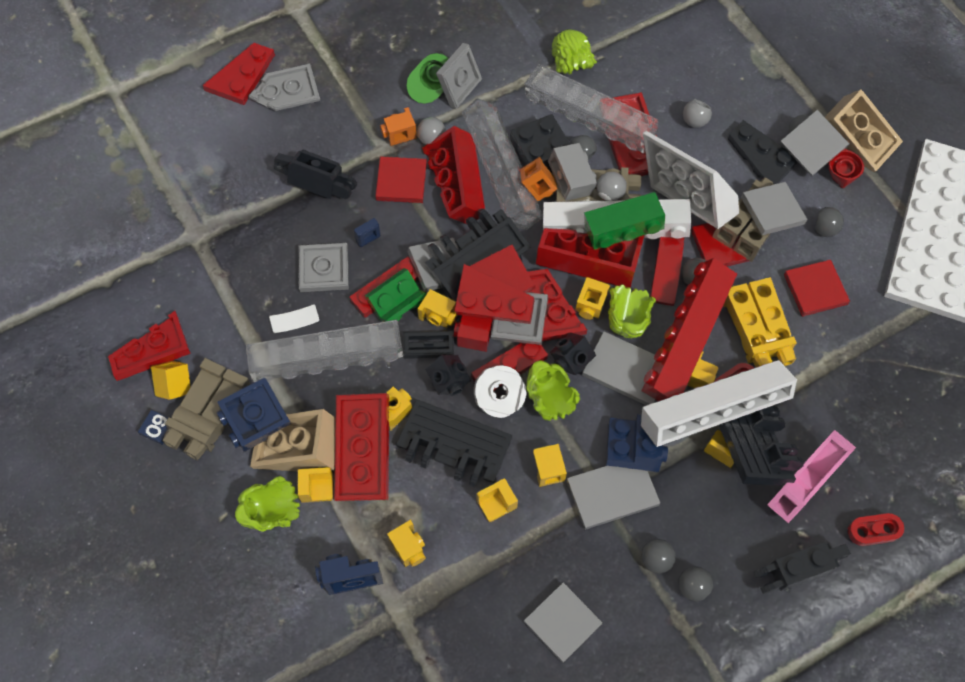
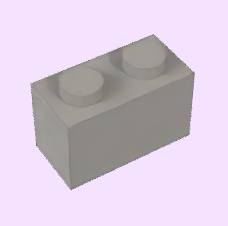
M580 143L553 148L548 163L564 199L568 201L590 196L597 184V177L595 172L591 170L588 156L582 150Z

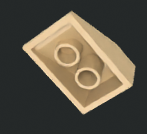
M862 89L844 96L825 116L829 123L849 143V146L845 149L856 153L862 159L864 166L872 172L877 171L903 142Z
M324 409L286 414L290 420V425L267 436V440L254 446L250 465L253 469L298 472V469L326 467L334 470L336 418Z

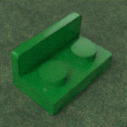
M403 268L366 294L365 297L378 319L386 324L399 321L402 318V314L409 309L417 308L422 303L426 293L419 290L409 270Z

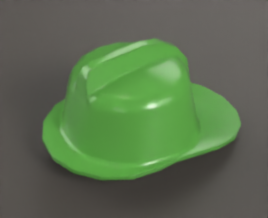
M438 53L430 54L411 72L406 86L412 99L418 103L426 104L433 102L444 92L436 73L449 59L448 57Z

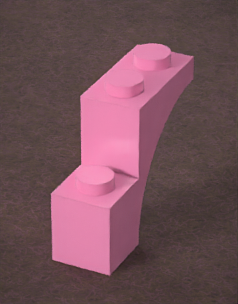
M834 430L804 463V467L794 474L795 482L786 483L767 505L789 523L856 447Z

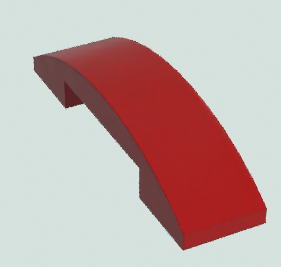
M673 237L658 238L656 265L650 297L656 299L655 303L670 306L675 304L685 237L679 239Z

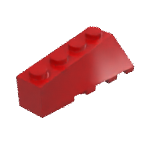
M453 126L422 149L424 154L428 155V165L430 169L434 170L436 175L434 180L436 185L441 188L442 192L440 195L448 216L467 224L466 219L468 217H473L476 221L480 219L478 210L481 208L485 209L474 135Z
M544 228L538 246L536 265L588 277L616 286L622 284L625 288L631 287L644 235L636 237L631 241H622L607 248L594 250L588 234L577 233L576 230Z

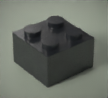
M553 114L510 130V148L522 168L540 157L543 164L552 173L548 159L553 148L571 145Z

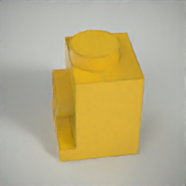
M587 277L579 295L575 311H578L579 315L584 319L591 320L593 317L599 319L610 285Z
M430 289L418 307L419 320L424 321L427 318L435 326L441 325L445 328L449 325L453 326L458 317L455 313L456 302Z
M392 387L387 392L389 394V405L393 401L397 403L396 406H389L390 431L412 411V404L410 402L412 398L402 388L398 391Z
M411 519L387 533L389 542L405 567L410 564L414 567L426 559L422 549L425 544L418 532L412 533L415 530Z

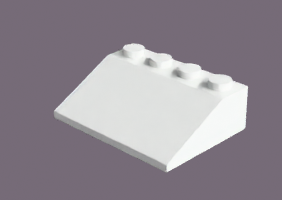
M645 131L643 133L651 188L669 199H690L691 213L717 229L739 214L738 195L717 171L650 132Z

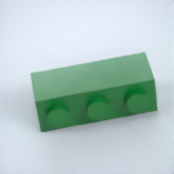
M653 192L584 212V226L595 250L607 248L622 241H631L636 237L646 234H655L665 229V213L656 193Z

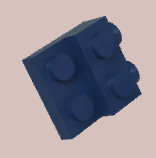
M265 377L217 402L220 410L216 413L222 425L229 424L232 433L228 435L235 448L241 446L243 452L267 440V436L290 425V420Z
M637 414L636 421L618 418L609 419L606 466L659 472L661 463L667 461L668 447L663 445L656 447L641 426L642 415Z
M333 554L327 556L325 561H320V565L315 566L317 581L320 583L321 588L327 590L329 595L383 584L378 561L372 562V559L357 561L355 563L356 566H352L348 556L343 557L342 554Z

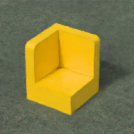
M703 351L687 386L694 389L713 383L718 371L717 366L701 359Z
M170 361L151 367L156 397L171 400L188 393L191 388L188 364Z
M717 430L704 449V452L731 468L734 461L722 432Z
M559 444L534 449L533 454L538 469L537 480L539 487L564 482L567 472Z
M331 468L298 469V496L302 503L333 500V474Z
M505 478L476 494V501L488 522H492L517 509L518 500Z

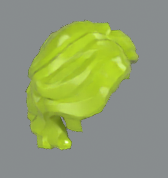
M568 29L554 37L552 55L555 59L557 73L563 72L570 75L573 70L578 71L579 67L591 69L597 63L594 58L595 55L591 52L588 37L582 32Z
M622 284L609 290L611 299L608 311L611 330L625 338L640 337L651 324L650 311L656 299L649 297L647 290L642 291L641 289L638 291V289L634 288L631 292L630 287L625 288Z
M537 361L529 369L526 383V391L529 398L534 402V409L539 412L544 420H558V416L564 419L565 414L570 415L576 410L580 394L575 388L568 386L570 379L561 366Z
M281 476L274 478L266 485L254 484L239 495V505L235 511V518L240 525L262 532L278 526L290 527L291 521L299 518L300 510L297 508L300 504L294 501L299 496L295 493V487L292 486V483L286 481Z

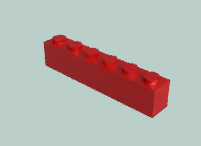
M715 258L701 262L695 268V277L684 292L685 298L683 303L674 313L676 318L664 334L665 341L654 356L655 362L652 369L644 377L645 384L641 391L658 402L684 393L737 276L736 272Z

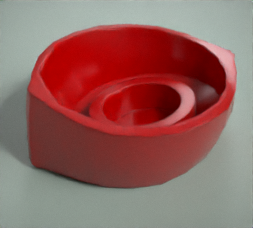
M844 149L829 162L828 168L833 180L844 189L862 175L864 163L856 153Z

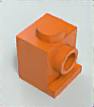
M409 107L404 108L403 113L392 114L389 117L383 118L384 124L380 125L383 138H388L390 146L417 139L416 124Z
M540 157L520 169L521 182L537 201L551 196L557 190L555 177L543 164Z

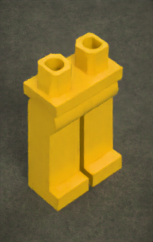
M771 277L749 282L748 286L745 283L731 287L723 307H727L742 340V346L747 354V362H753L757 368L764 364L772 363L771 358L777 356L784 366L793 364L796 360L793 348L797 342L794 336L791 337V332Z

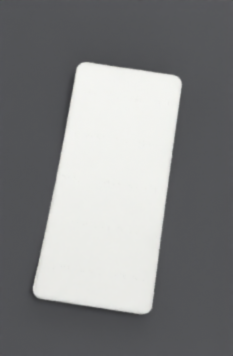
M315 305L288 313L269 316L274 333L289 331L319 322Z

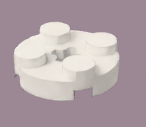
M493 366L487 368L478 376L474 385L476 405L490 416L507 417L522 407L526 398L525 383L518 372L510 367ZM499 384H502L503 389L506 390V395H501L500 399H497L496 393H493V390L498 388Z

